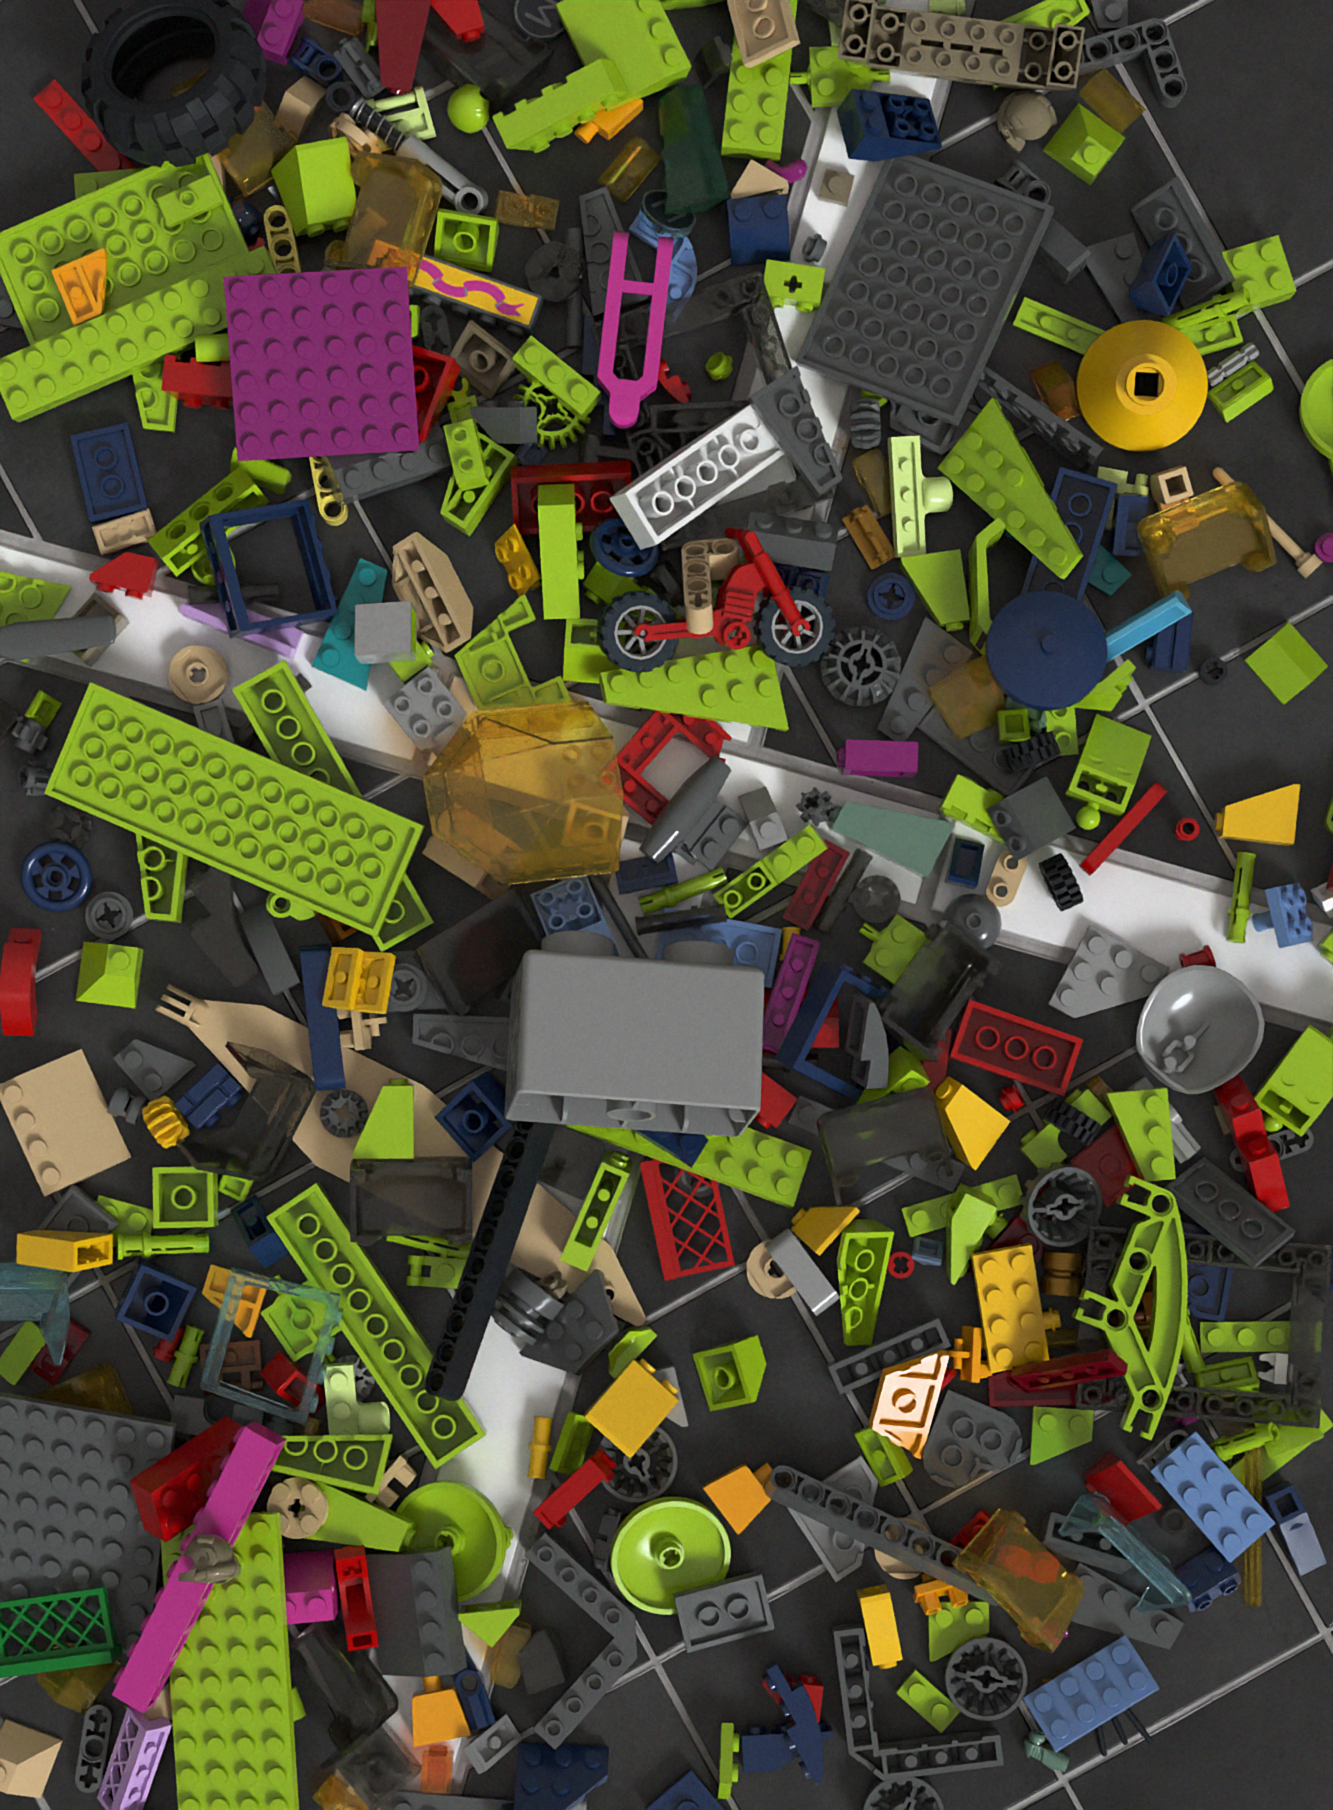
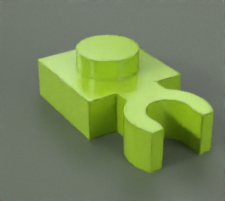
M462 378L463 388L460 391H454L453 388L450 397L455 401L447 403L452 424L473 419L477 428H479L481 425L470 413V407H479L478 399L475 395L469 396L471 387L466 378Z

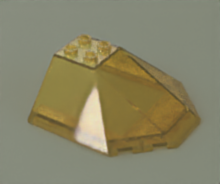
M588 701L472 712L422 777L432 835L440 841L448 843L458 851L457 853L475 867L479 866L500 885L619 871L623 810L621 778L613 736Z

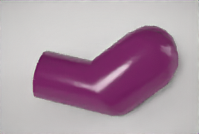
M769 159L764 166L788 180V184L801 180L806 175L808 169L807 163L802 159H796L794 162L784 166Z

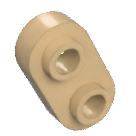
M1009 849L1003 851L997 857L985 889V896L996 907L1007 906L1014 900L1027 866L1026 858L1023 857L1017 861L1015 869H1009L1006 864L1007 860L1013 858ZM998 886L1005 887L1006 895L1004 897H999L996 894Z

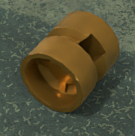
M1044 1251L1043 1268L1048 1273L1042 1278V1294L1080 1296L1082 1279L1077 1274L1083 1269V1254Z

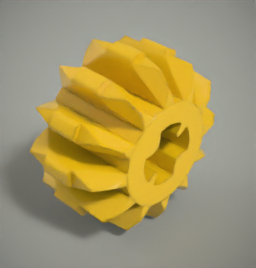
M164 1095L149 1102L142 1109V1115L147 1128L152 1136L155 1137L157 1143L167 1149L182 1142L189 1135V1129L184 1116L173 1104L174 1101Z

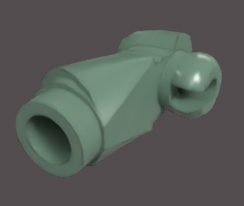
M1006 696L1001 710L1027 708L1030 735H1039L1041 730L1046 727L1045 711L1023 706Z
M1036 1729L1032 1730L1029 1736H1026L1024 1739V1752L1027 1758L1031 1756L1038 1761L1040 1760L1042 1764L1052 1771L1060 1770L1065 1772L1070 1760V1754L1064 1753L1062 1750L1055 1753L1051 1745L1044 1742L1045 1735L1043 1732Z

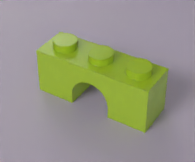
M533 336L527 339L512 358L515 368L535 384L540 383L556 396L562 406L582 422L601 400V391Z
M1077 1088L1065 1099L1066 1103L1085 1113L1101 1126L1112 1116L1089 1089L1080 1091ZM1044 1119L1042 1121L1045 1125L1037 1132L1031 1129L1020 1139L1023 1145L1018 1148L1037 1170L1041 1167L1048 1169L1051 1163H1061L1067 1157L1058 1143V1135L1061 1130Z

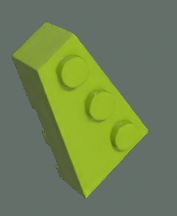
M480 432L479 437L490 485L461 492L456 484L453 471L440 512L446 522L469 537L511 477V466L519 465L513 453L496 444Z

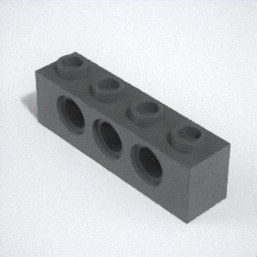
M934 1316L826 1365L841 1395L880 1378L882 1370L943 1350L951 1345L939 1318Z

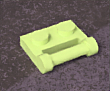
M422 85L414 87V91L406 92L404 95H395L374 101V98L367 100V104L372 109L376 108L375 111L377 113L418 102L419 108L385 117V119L391 124L395 123L394 127L401 132L404 131L406 136L414 134L421 141L436 137ZM380 137L378 138L379 142L377 145L381 151L393 149L390 145L385 146L384 140Z

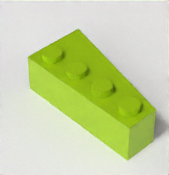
M599 58L566 76L567 83L559 82L542 89L543 96L529 100L523 99L514 104L517 109L508 115L499 112L492 116L506 148L528 150L534 153L541 152L550 146L549 142L556 137L562 138L572 133V127L593 120L597 116L596 112L602 108L608 109L617 105L620 102L619 98L628 93L614 61Z
M136 834L138 863L140 864L146 918L156 921L181 923L189 856Z
M393 1434L282 1436L287 1440L271 1471L379 1496Z

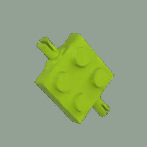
M839 46L810 47V64L807 72H790L789 77L790 85H808L811 93V108L839 107L851 89L870 91L873 82H890V71L872 70L869 67L841 60L838 58Z
M898 914L880 932L867 924V922L859 930V933L873 941L871 950L862 964L910 998L919 986L927 980L940 988V990L949 981L934 971L937 960L946 948Z
M280 1274L271 1279L269 1283L279 1296L272 1305L260 1313L292 1361L295 1362L304 1355L315 1351L324 1364H330L336 1360L326 1344L332 1336L341 1331V1328L310 1282L307 1280L298 1287L288 1289Z

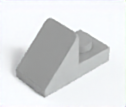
M505 1714L498 1718L496 1723L486 1726L468 1739L469 1743L462 1749L477 1773L481 1774L487 1771L523 1738L508 1715Z

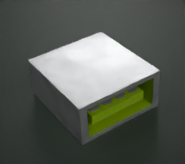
M411 601L355 605V657L360 664L416 660L417 609Z

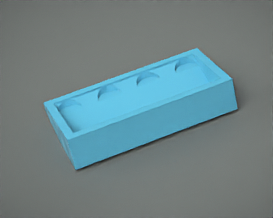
M1175 590L1105 632L1107 662L1192 613L1182 592Z

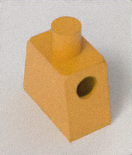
M635 100L608 112L602 108L596 112L597 116L593 120L580 124L574 131V134L586 144L589 143L597 132L609 140L643 110V100Z
M743 1463L702 1486L738 1535L771 1500L764 1491V1482L773 1471L768 1463L764 1464L754 1473Z
M440 1676L422 1677L424 1690L414 1692L412 1696L414 1747L470 1736L472 1731L455 1684L442 1686Z

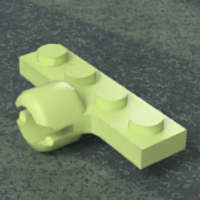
M920 435L889 437L887 439L894 557L926 554L925 515L928 513L946 512L951 508L953 502L952 485L950 480L944 476H923L921 470Z
M354 1362L324 1364L323 1376L329 1435L389 1434L390 1414L387 1404L385 1402L363 1403L357 1398Z

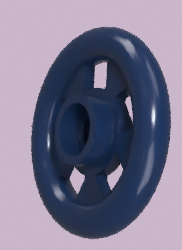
M621 517L605 519L593 528L590 535V549L599 564L608 571L624 577H638L647 574L655 567L659 557L658 545L640 550L630 532L629 535L618 533V529L629 531ZM603 535L612 538L610 544L602 541ZM611 553V555L613 556V558L616 559V560H618L619 562L613 560V559H612L610 556H608V555ZM638 556L642 563L635 565L631 559Z
M49 841L36 846L27 854L22 863L20 878L25 894L35 905L48 911L61 912L76 907L86 898L92 883V872L88 860L76 847L65 842ZM49 854L53 862L43 867L39 859ZM65 855L75 862L72 869H69L66 864L61 862ZM53 871L61 873L62 879L60 881L53 879ZM41 874L44 886L36 888L32 875ZM72 876L80 879L76 891L68 888ZM49 890L61 891V900L49 899Z

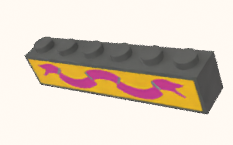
M376 236L373 238L362 268L407 267L409 297L412 294L423 297V301L436 307H439L440 303L451 307V311L464 317H467L468 313L479 317L478 320L483 324L495 327L496 323L507 327L506 331L521 337L524 333L531 336L543 304L541 295Z

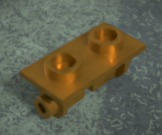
M868 505L854 509L850 512V515L842 519L871 570L894 558V548Z

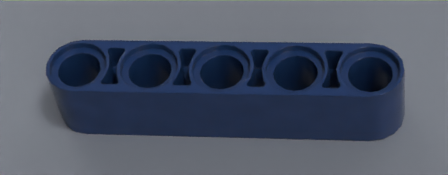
M329 943L299 947L315 1091L345 1088L337 1009L322 1005L330 962Z

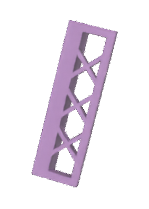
M192 588L186 605L181 603L178 612L183 617L228 634L219 598ZM246 609L249 623L271 620L269 617ZM291 627L237 638L293 660L304 632Z
M131 1706L127 1708L97 1796L105 1810H143L172 1727L167 1717L147 1721L138 1710ZM134 1722L138 1726L137 1734L135 1733ZM127 1744H128V1750H129V1757H128V1755H127V1750H126V1745H127ZM119 1766H120V1772H121V1780H120L119 1771H118ZM111 1788H112L113 1800H112L111 1797L109 1796L110 1791H111Z

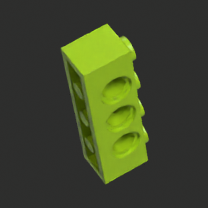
M239 466L147 541L177 577L207 553L199 525L200 522L209 515L263 507L269 501ZM239 526L224 528L226 536Z

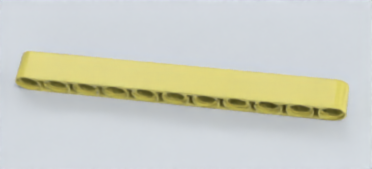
M280 205L271 206L264 214V225L270 255L278 274L301 273L302 267L296 235L285 207ZM282 216L286 218V222L282 227L275 228L271 226V222L275 217ZM280 246H291V252L287 256L277 255V250ZM309 457L320 514L327 524L332 526L341 525L348 517L347 504L341 506V512L338 516L329 517L326 515L327 507L337 503L331 487L324 488L321 486V479L326 476L321 459Z

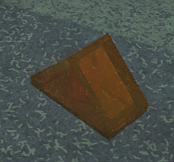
M1058 360L1030 371L1042 401L1048 405L1052 413L1065 420L1081 414L1074 382Z

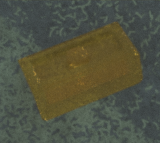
M1105 68L1090 79L1079 93L1120 134L1146 110Z
M633 137L597 182L602 187L607 186L613 196L622 203H625L660 161L661 157L642 138Z

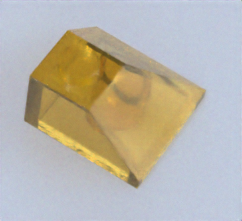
M985 655L961 665L927 690L957 740L998 723L997 711L1006 710L1004 692L992 678Z

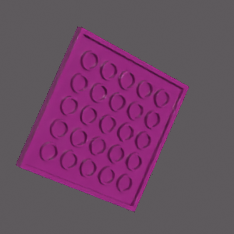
M407 267L224 277L238 461L419 450Z

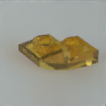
M499 190L494 218H498L499 223L554 230L559 200L534 194L525 196Z
M875 448L851 461L861 486L868 491L877 515L882 517L892 512L889 464L880 449Z
M333 1774L330 1775L312 1797L324 1810H375L366 1800Z

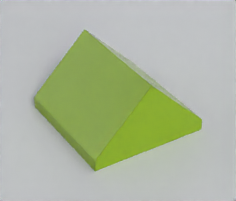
M439 208L434 258L462 268L492 272L499 234L498 218Z
M1290 622L1284 625L1244 660L1282 705L1286 704L1328 667Z
M522 1600L461 1605L458 1619L493 1648L519 1616Z

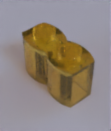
M514 1620L502 1635L500 1650L495 1655L490 1670L491 1683L509 1689L516 1685L521 1675L523 1658L531 1645L533 1636L532 1625Z

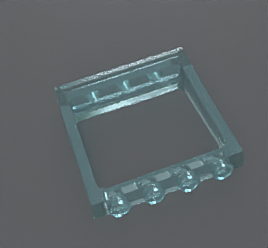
M231 1267L200 1378V1389L306 1425L308 1414H314L317 1408L319 1396L314 1395L317 1383L323 1384L327 1367L322 1366L325 1354L331 1355L335 1337L330 1336L333 1325L339 1326L342 1318L343 1308L338 1307L341 1295ZM247 1285L327 1304L299 1406L296 1408L283 1405L219 1380L244 1287Z

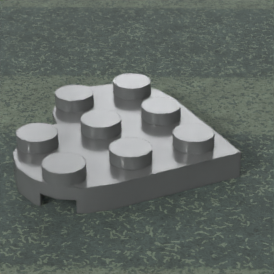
M946 1389L928 1433L922 1455L923 1467L931 1479L940 1485L952 1488L965 1485L976 1477L980 1469L996 1471L997 1469L1005 1468L1016 1460L1022 1446L1020 1428L1014 1419L1004 1412Z

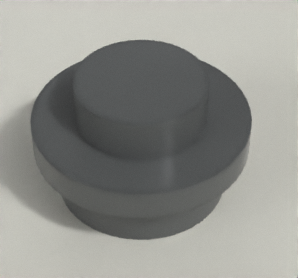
M816 233L813 238L809 236L805 241L802 253L805 254V261L818 263L822 258L827 246V241L822 239V235Z

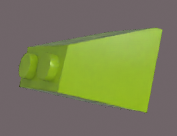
M346 136L296 145L271 170L296 236L308 234V237H315L330 229H333L334 232L343 231L350 227V222L358 215Z

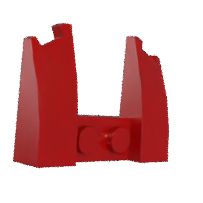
M654 710L652 715L623 748L612 757L596 778L605 786H608L617 797L652 826L654 819H656L669 800L640 774L677 732L682 734L708 758L716 756L725 763L726 759L719 757L723 740L731 741L732 737L713 720L687 717L675 713H661Z

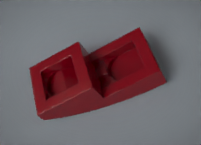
M68 1315L65 1316L29 1369L54 1386L92 1332Z

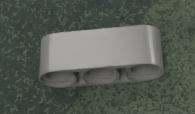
M789 1228L764 1245L816 1316L840 1299V1296Z

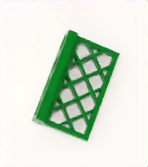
M106 1586L0 1601V1609L9 1608L18 1615L10 1626L2 1620L0 1611V1678L113 1663L123 1655L121 1643L116 1642ZM98 1595L100 1609L96 1614L83 1605L88 1596ZM65 1599L75 1607L68 1618L54 1609L59 1600ZM31 1604H38L46 1611L40 1622L26 1613ZM78 1610L92 1620L85 1631L71 1622ZM50 1614L63 1624L57 1635L43 1626ZM21 1619H24L35 1628L28 1639L15 1630ZM95 1623L105 1630L107 1641L98 1642L88 1635ZM67 1627L80 1637L74 1646H69L60 1639ZM38 1632H41L52 1641L45 1650H41L32 1643ZM10 1636H13L24 1645L19 1653L8 1654L6 1642Z

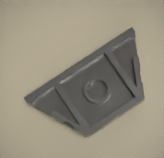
M890 401L889 430L901 436L920 435V446L942 457L952 450L983 409L968 403L959 426H955Z
M595 1269L564 1303L565 1305L553 1320H548L543 1326L545 1331L542 1334L537 1332L535 1335L537 1341L532 1346L527 1343L519 1352L521 1356L580 1376L620 1332L617 1320L612 1314L613 1306L610 1296L606 1294L603 1283L605 1276L601 1270Z

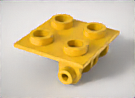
M514 524L494 543L497 559L503 563L508 573V581L511 587L517 591L520 597L530 588L534 590L542 586L540 582L542 577Z

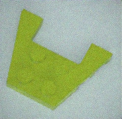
M525 594L521 595L506 611L501 613L487 628L482 630L454 655L478 711L562 704L572 701L561 676L535 687L530 685L508 634L510 631L536 620Z

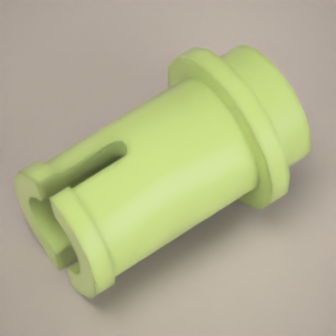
M928 0L930 13L954 16L966 14L965 0Z

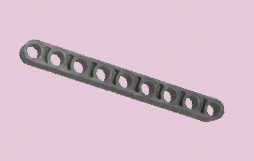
M777 1466L764 1482V1491L770 1499L991 1605L1001 1606L1005 1604L1017 1591V1579L1009 1571L789 1466ZM774 1479L783 1480L786 1488L779 1487ZM802 1492H809L813 1496L814 1501L806 1500ZM833 1504L839 1507L841 1514L832 1512L830 1505ZM857 1518L866 1520L868 1527H862L858 1523ZM885 1531L892 1532L895 1535L896 1541L888 1539ZM912 1544L919 1545L923 1549V1554L917 1553L913 1549ZM940 1557L948 1559L951 1567L944 1566L940 1561ZM968 1570L974 1571L978 1576V1580L970 1578ZM995 1583L1001 1584L1005 1588L1006 1594L999 1592Z

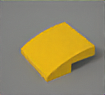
M332 947L322 1005L356 1012L386 1014L396 956L385 952H365L359 948Z

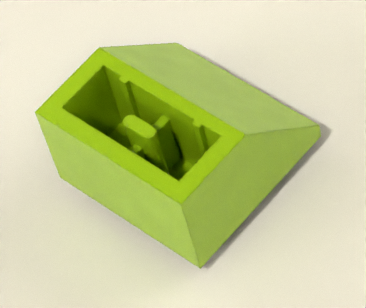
M566 619L563 681L600 684L599 673L622 669L610 662L600 649V641L597 639V632L599 631L598 620ZM620 621L618 630H623L626 622ZM618 635V640L622 647L626 643V635Z

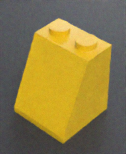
M633 1358L588 1408L584 1416L585 1419L629 1458L637 1452L679 1402V1397L675 1395L679 1390L667 1379H664L662 1382L653 1375L656 1369L643 1358L640 1361Z

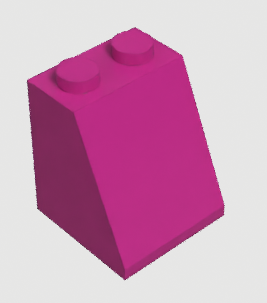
M335 1549L283 1554L287 1625L329 1621L336 1618L341 1606L334 1558Z

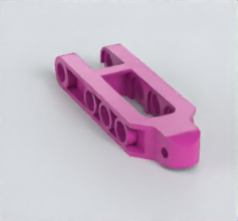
M614 231L597 383L610 398L609 419L611 423L621 429L632 427L637 422L640 402L657 389L674 238L659 236L654 283L624 280L629 233ZM622 292L652 296L643 376L637 381L618 379L613 373Z

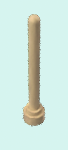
M1217 467L1213 470V477L1297 561L1296 565L1299 567L1297 571L1305 579L1323 563L1316 554L1305 553L1222 468Z

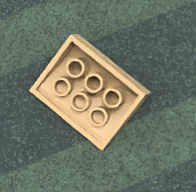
M83 1049L0 1084L1 1104L44 1197L51 1196L73 1184H77L132 1158L113 1115L107 1113L109 1106Z

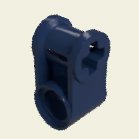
M305 35L301 38L302 43L295 53L286 58V61L294 69L326 89L335 82L344 81V73L336 57ZM325 69H336L335 74L332 76H322Z

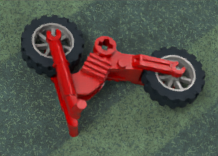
M728 527L725 530V536L738 542L746 562L735 565L728 572L721 587L718 588L717 602L715 607H713L714 626L710 632L706 634L690 633L686 628V616L676 618L675 611L670 608L667 601L652 593L628 591L621 596L614 597L612 602L603 608L602 611L604 613L602 617H599L597 623L599 626L597 639L600 641L601 651L608 657L607 659L622 669L637 673L650 672L656 667L663 666L665 664L664 661L673 656V649L675 645L678 646L679 638L698 639L713 636L714 640L722 646L735 650L742 649L750 641L751 633L746 623L747 621H752L756 595L762 589V596L767 599H763L760 602V609L754 615L756 623L753 626V632L757 637L756 643L759 648H762L763 653L768 658L777 663L795 667L806 666L810 662H815L821 658L820 655L823 652L826 653L830 648L828 644L835 636L833 626H836V622L831 614L833 610L825 602L826 599L808 588L785 586L769 554L764 551L755 532ZM802 606L806 607L811 613L804 618L800 614ZM640 609L637 621L632 620L627 614L632 610ZM645 612H650L656 619L644 621ZM776 617L779 620L778 624H775ZM624 618L627 623L624 625L623 630H618L619 623ZM811 620L814 621L813 632H812V631H809V630H810L809 621H811ZM774 629H780L785 633L780 641L776 638ZM735 630V635H730L728 638V633H732ZM802 633L811 636L804 645L801 644L800 634ZM618 635L631 636L622 647L619 643ZM791 635L794 637L796 648L784 646ZM636 639L638 641L640 654H633L628 652V650L636 641ZM644 641H654V646L646 652Z

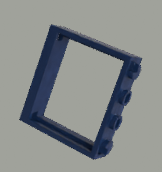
M308 499L209 515L199 523L230 639L328 621L338 614L335 603L338 599L332 592L330 570L324 562L322 540L317 536L314 525L315 514H311ZM291 517L316 611L249 623L224 528Z
M823 961L775 1060L857 1103L865 1089L863 1086L857 1084L854 1087L805 1061L843 982L894 1010L885 1028L888 1056L899 1046L904 1048L921 1013L910 1008L911 1001L899 995H896L895 998L891 997L893 991L880 984H876L875 987L871 986L873 980L858 972L856 976L852 975L853 968L841 962L836 967Z

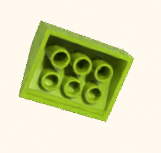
M563 0L555 5L583 65L586 66L602 58L613 60L628 93L619 98L620 102L617 105L605 109L606 112L685 81L692 66L659 0Z

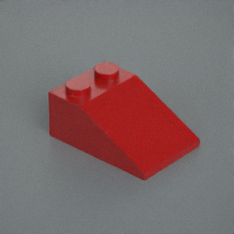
M412 345L418 438L420 442L424 443L452 394L461 368L452 357Z
M1110 1451L1105 1453L1082 1475L1088 1481L1084 1484L1085 1488L1096 1499L1100 1495L1108 1503L1104 1508L1116 1521L1122 1518L1126 1523H1130L1158 1511L1162 1507L1158 1500L1126 1465Z

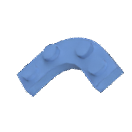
M643 206L630 226L629 232L656 250L658 248L659 236L674 238L664 320L666 325L673 328L690 301L697 280L696 257L691 242L682 230L672 229L658 223L648 214ZM650 305V307H649L648 310H647V313H649V314H650L651 305Z

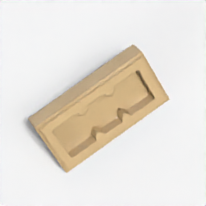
M149 508L92 527L102 556L148 542L147 540L157 533Z

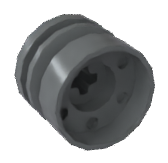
M515 1266L503 1282L512 1293L509 1297L500 1292L498 1293L497 1300L502 1306L499 1307L495 1304L491 1316L494 1322L508 1334L533 1346L537 1338L528 1329L531 1327L542 1334L545 1329L537 1320L539 1315L553 1320L565 1304L560 1299L556 1300L535 1284L537 1282L536 1279Z

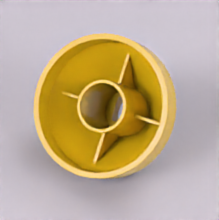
M1136 320L1122 323L1099 336L1088 348L1080 362L1075 385L1078 408L1088 427L1106 443L1119 449L1134 452L1161 449L1182 438L1200 417L1208 391L1205 364L1192 341L1174 327L1151 320ZM1136 372L1158 373L1157 397L1134 395Z

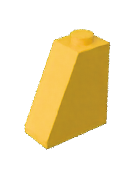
M1292 784L1221 808L1220 813H1216L1214 820V830L1218 831V838L1284 846L1293 845L1300 784Z
M949 1076L939 1085L936 1094L931 1099L957 1158L976 1170L1011 1121L964 1085Z
M33 1230L18 1233L16 1244L17 1264L68 1272H77L113 1264V1234Z
M886 1584L857 1589L872 1665H879V1669L894 1667L897 1665L896 1661L903 1660L888 1587Z

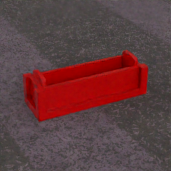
M600 1447L544 1499L532 1513L549 1530L554 1525L560 1528L567 1521L565 1515L602 1480L609 1483L614 1478L615 1474L612 1470L617 1464Z

